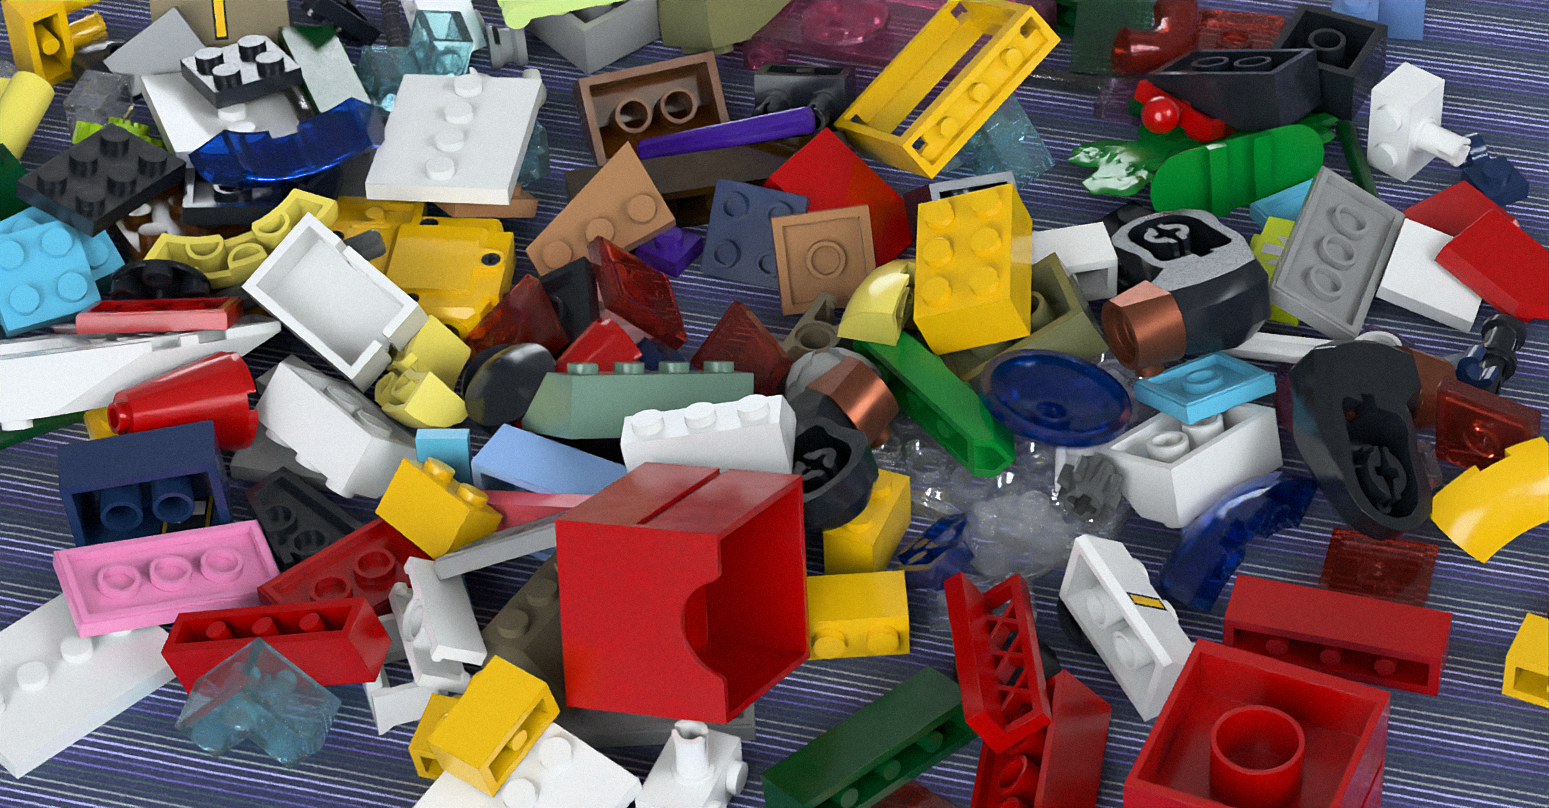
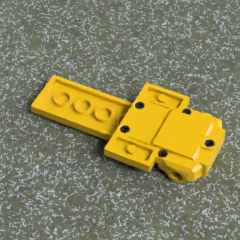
M357 196L338 197L336 201L338 219L330 230L342 241L370 229L379 231L386 246V253L368 262L416 301L426 314L432 313L464 343H466L468 338L482 336L493 325H502L504 318L502 295L510 291L517 261L513 232H504L502 223L498 219L427 217V202L373 200ZM222 290L210 291V295ZM260 306L244 312V315L260 314L272 317Z

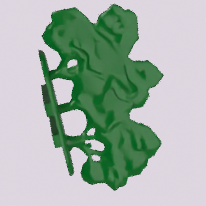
M1309 111L1306 113L1305 119L1292 122L1289 125L1260 132L1234 128L1232 135L1207 143L1188 137L1184 132L1185 129L1178 124L1173 130L1165 134L1153 133L1142 124L1136 129L1141 137L1137 141L1106 139L1081 144L1074 147L1071 151L1073 154L1068 157L1067 161L1082 167L1098 168L1097 171L1080 182L1091 195L1107 194L1128 197L1135 195L1145 185L1151 183L1149 195L1153 208L1157 212L1197 209L1206 210L1215 215L1216 218L1230 215L1231 209L1250 205L1253 202L1314 178L1323 164V144L1331 142L1335 137V134L1329 127L1337 123L1339 119L1326 112L1312 113Z

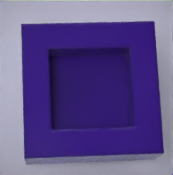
M674 226L636 247L637 263L677 278L703 252V239L700 235Z

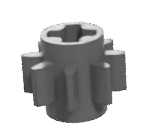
M1079 455L1075 467L1067 463L1063 465L1056 481L1061 486L1056 498L1059 501H1063L1065 509L1072 516L1083 520H1100L1104 509L1111 512L1116 511L1123 494L1118 490L1123 477L1116 474L1114 466L1108 460L1094 455L1086 457Z

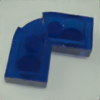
M973 512L944 515L897 554L902 565L894 568L892 571L904 570L906 589L908 590L933 588L934 591L944 590L943 581L958 573L960 569L975 558L967 542L983 529Z

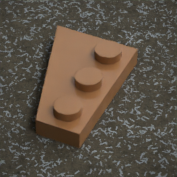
M627 141L525 251L539 277L583 256L592 262L597 270L676 226V221L638 156Z

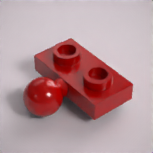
M1148 79L1139 81L1133 98L1145 104L1142 108L1141 118L1144 126L1149 131L1156 134H1165L1173 130L1178 124L1185 129L1184 132L1188 137L1205 143L1232 135L1234 127L1226 124L1219 118H1214L1191 106L1187 101L1181 98L1179 100L1149 82Z

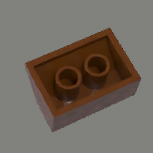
M713 51L580 78L572 86L582 133L596 167L604 166L627 141L639 158L637 146L640 140L730 122Z

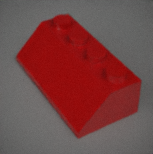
M1066 669L1046 680L1053 722L998 755L983 740L970 808H1095L1098 788L1102 779L1101 769L1105 744L1108 740V726L1112 706ZM1023 702L1012 722L1032 711V703Z

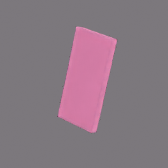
M258 519L53 552V566L80 638L175 623L179 613L264 606L259 601L257 587L280 575Z

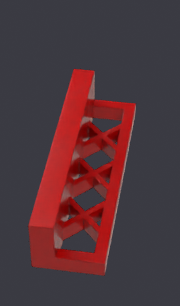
M959 571L943 581L965 722L998 755L1053 722L1027 581L1017 572L982 594L966 575ZM1012 599L1001 617L994 616L993 610ZM1011 632L1018 633L1008 651L1000 650ZM1017 666L1024 667L1025 669L1015 685L1006 686ZM1023 702L1032 703V711L1012 722Z

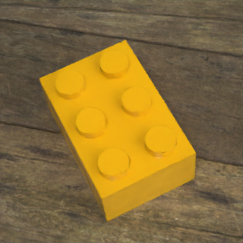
M1013 183L918 204L913 320L931 351L937 355L1030 336L1033 220Z

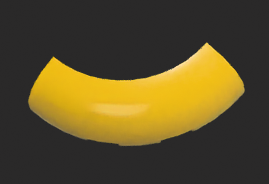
M1543 436L1524 441L1506 448L1504 459L1482 471L1475 465L1433 497L1432 513L1429 517L1455 544L1485 564L1497 551L1514 538L1531 528L1549 521V443Z

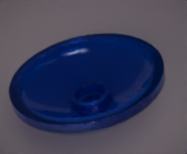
M1021 349L1000 354L984 366L978 384V392L982 403L1001 426L1029 442L1049 448L1083 450L1106 444L1124 433L1132 414L1130 396L1116 378L1089 361L1052 350Z

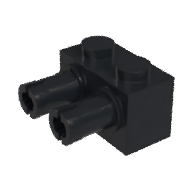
M765 62L754 74L755 109L751 117L800 107L812 108L815 115L816 129L814 130V135H818L826 127L832 132H837V128L833 125L834 122L856 100V66ZM853 117L850 121L855 122L857 119Z

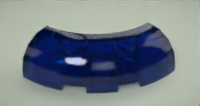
M350 97L317 116L299 122L296 126V133L272 138L269 130L261 132H235L225 129L188 154L200 176L216 185L234 188L276 187L326 174L361 158L382 145L385 140V130L375 105Z
M1283 471L1258 475L1239 483L1212 503L1192 523L1169 554L1154 581V585L1189 607L1210 612L1222 589L1244 561L1246 555L1245 545L1258 534L1267 539L1284 529H1298L1318 489L1314 479L1294 472Z

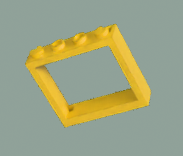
M948 0L833 125L838 131L845 130L848 142L862 157L933 179L1061 39L1032 6L1006 0ZM961 3L967 12H962L955 18L951 11ZM983 34L993 36L901 137L891 134ZM853 117H855L859 121V123H855L850 120ZM920 137L925 144L919 150L914 149L912 145Z

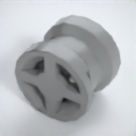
M495 24L485 25L492 70L502 69L508 63H515L518 66L528 65L527 46L523 28H499Z

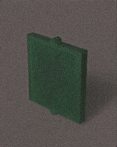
M1078 0L1069 73L1101 76L1106 82L1110 81L1111 78L1145 80L1154 1Z

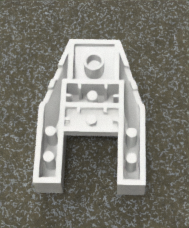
M246 314L228 330L77 334L76 331L0 340V423L2 430L11 431L33 427V419L108 407L110 403H113L117 392L219 351L226 353L236 352L243 357L281 331L280 320L260 314Z

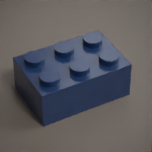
M213 420L58 446L59 491L76 548L159 535L161 521L167 523L185 521L194 512V498L214 496L215 506L212 526L234 523L232 493Z

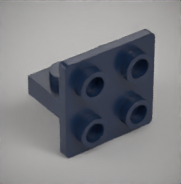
M718 179L700 267L701 272L779 290L769 217L808 212L809 197L728 179Z

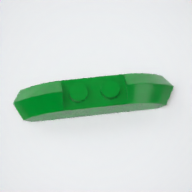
M903 330L896 346L853 339V352L860 353L877 366L882 374V381L893 394L898 407L973 476L995 478L1014 462L1015 440L1011 427L1004 415L993 403L976 394L973 387L967 381H961L952 373L937 354H931V349L926 344Z

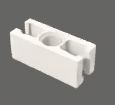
M409 556L404 566L405 574H409L412 589L407 588L406 583L397 582L393 586L388 598L416 686L464 694L471 677L468 672H465L462 662L482 665L487 656V651L461 574L439 580L433 564L435 561Z

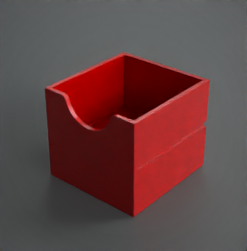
M645 462L555 519L566 706L727 724L810 658L802 475L729 469L724 473H720V468Z
M1198 638L1124 782L1123 808H1381L1391 692Z

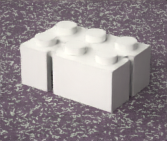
M309 212L242 286L260 307L276 320H280L286 329L363 394L393 361L387 352L392 347L401 352L429 320L416 301L349 245L346 246L336 234Z

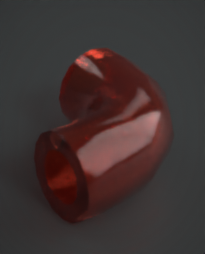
M1157 0L1153 6L1154 26L1148 30L1129 27L1121 28L1112 45L1111 64L1113 70L1127 75H1147L1184 52L1193 49L1199 34L1200 12L1198 0Z

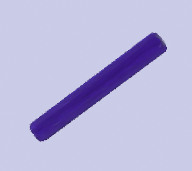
M800 107L647 138L638 142L639 159L645 160L755 144L811 133L816 129L815 115L812 108Z

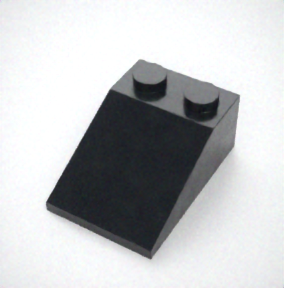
M1190 49L1147 74L1148 81L1153 83L1154 86L1179 100L1181 98L1187 101L1191 106L1214 118H1219L1238 130H1256V132L1289 125L1292 122L1305 119L1306 113L1322 104L1316 49Z

